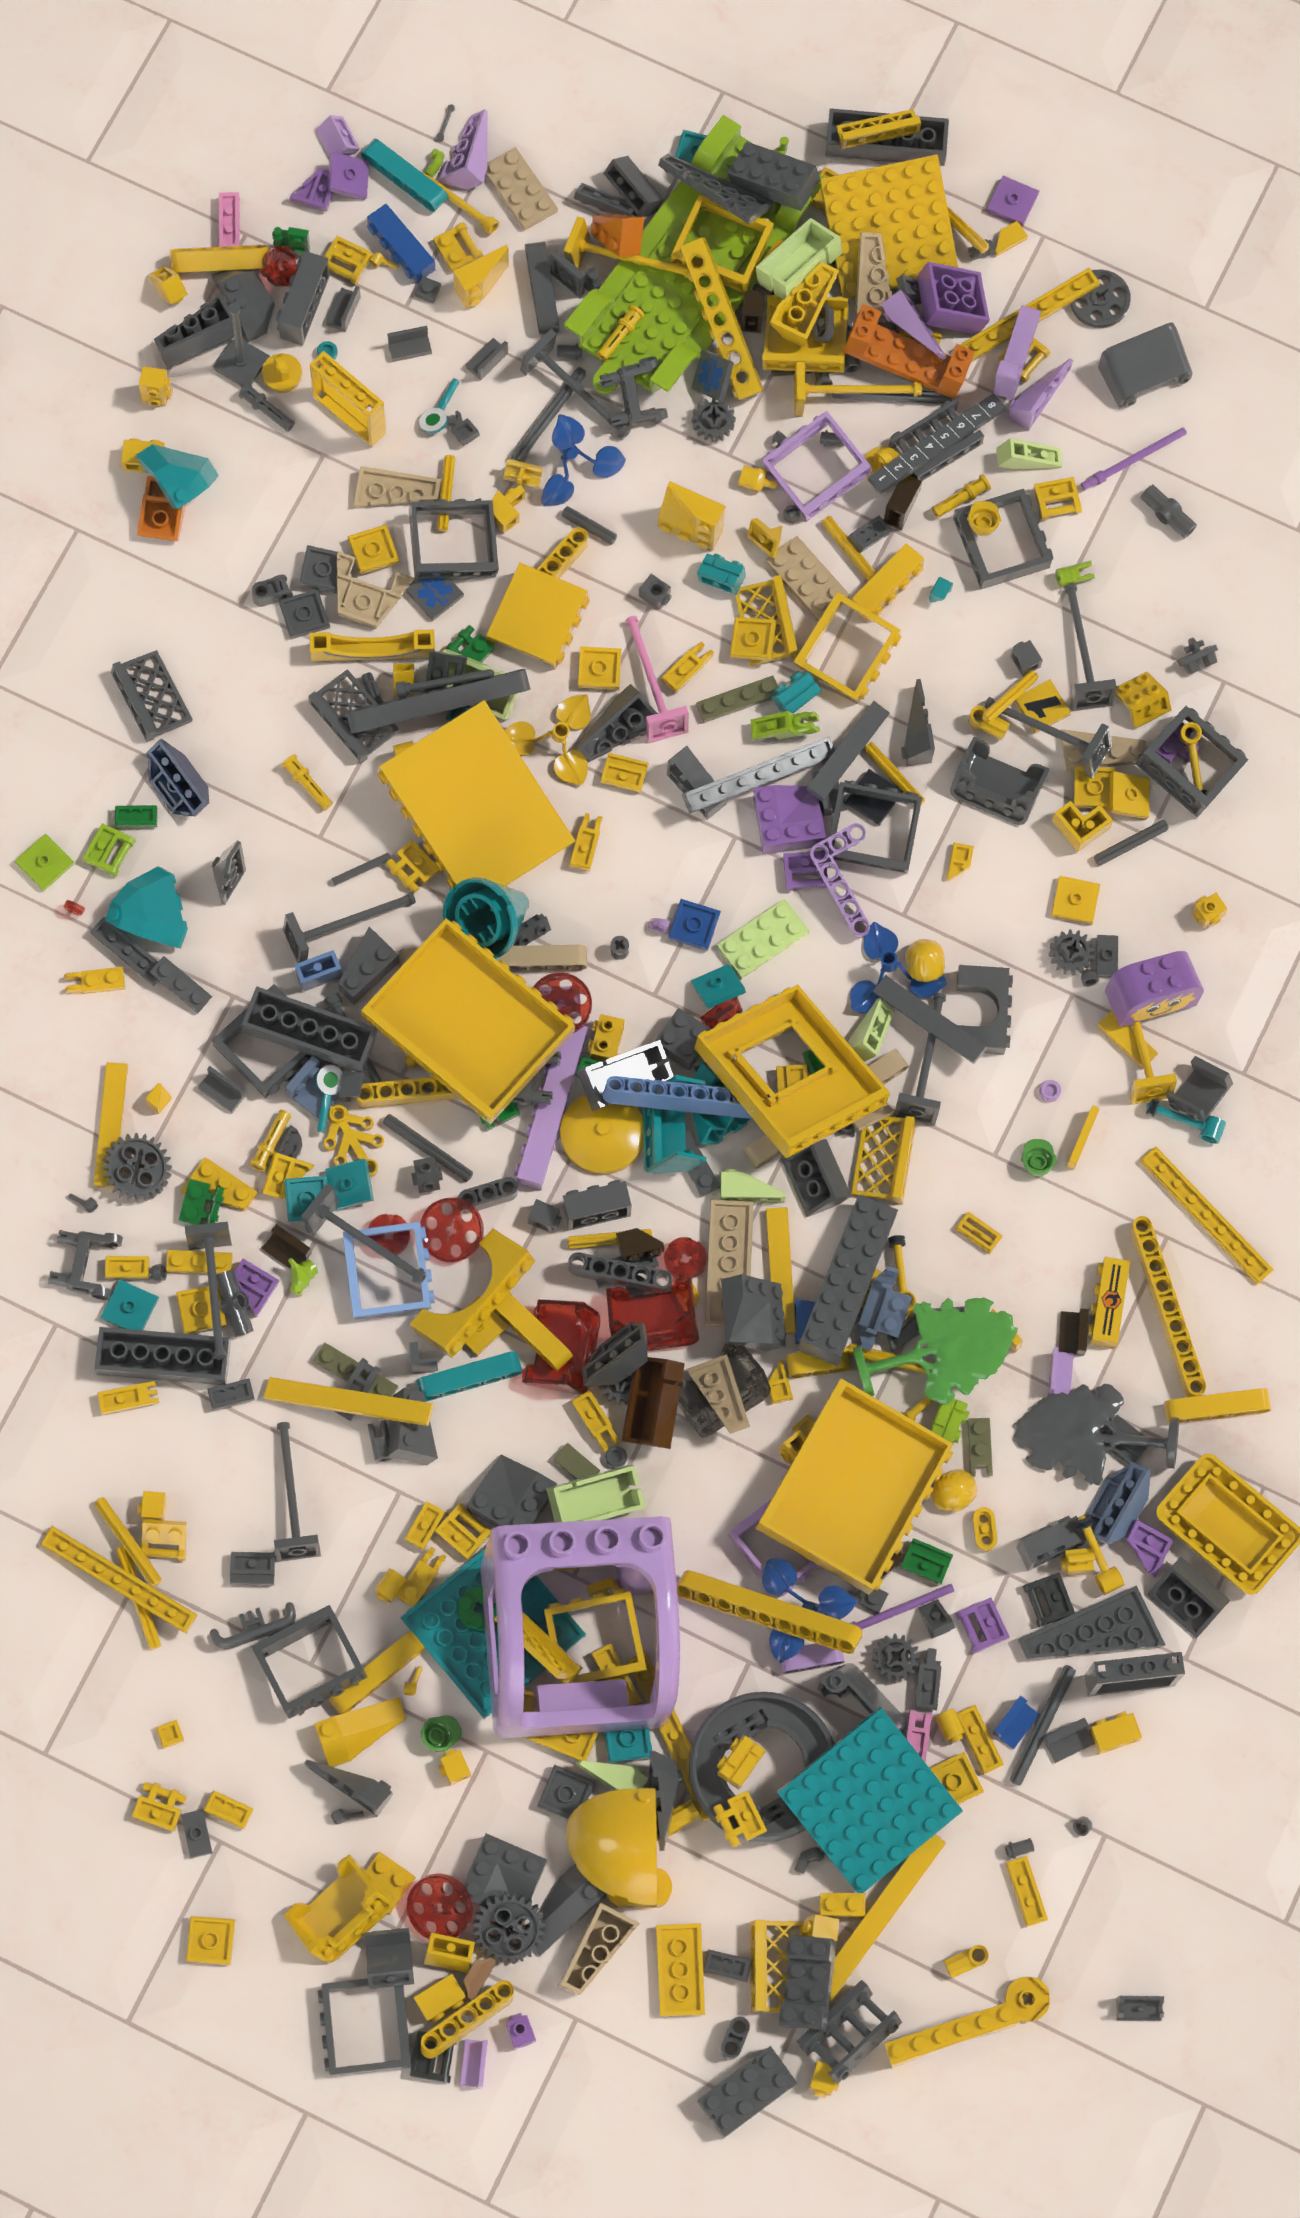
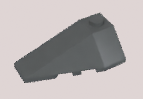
M306 1760L304 1763L308 1769L377 1817L393 1796L392 1791H390L392 1787L383 1780L377 1782L375 1779L311 1760Z

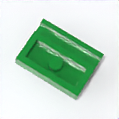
M913 1538L901 1569L941 1585L953 1554Z

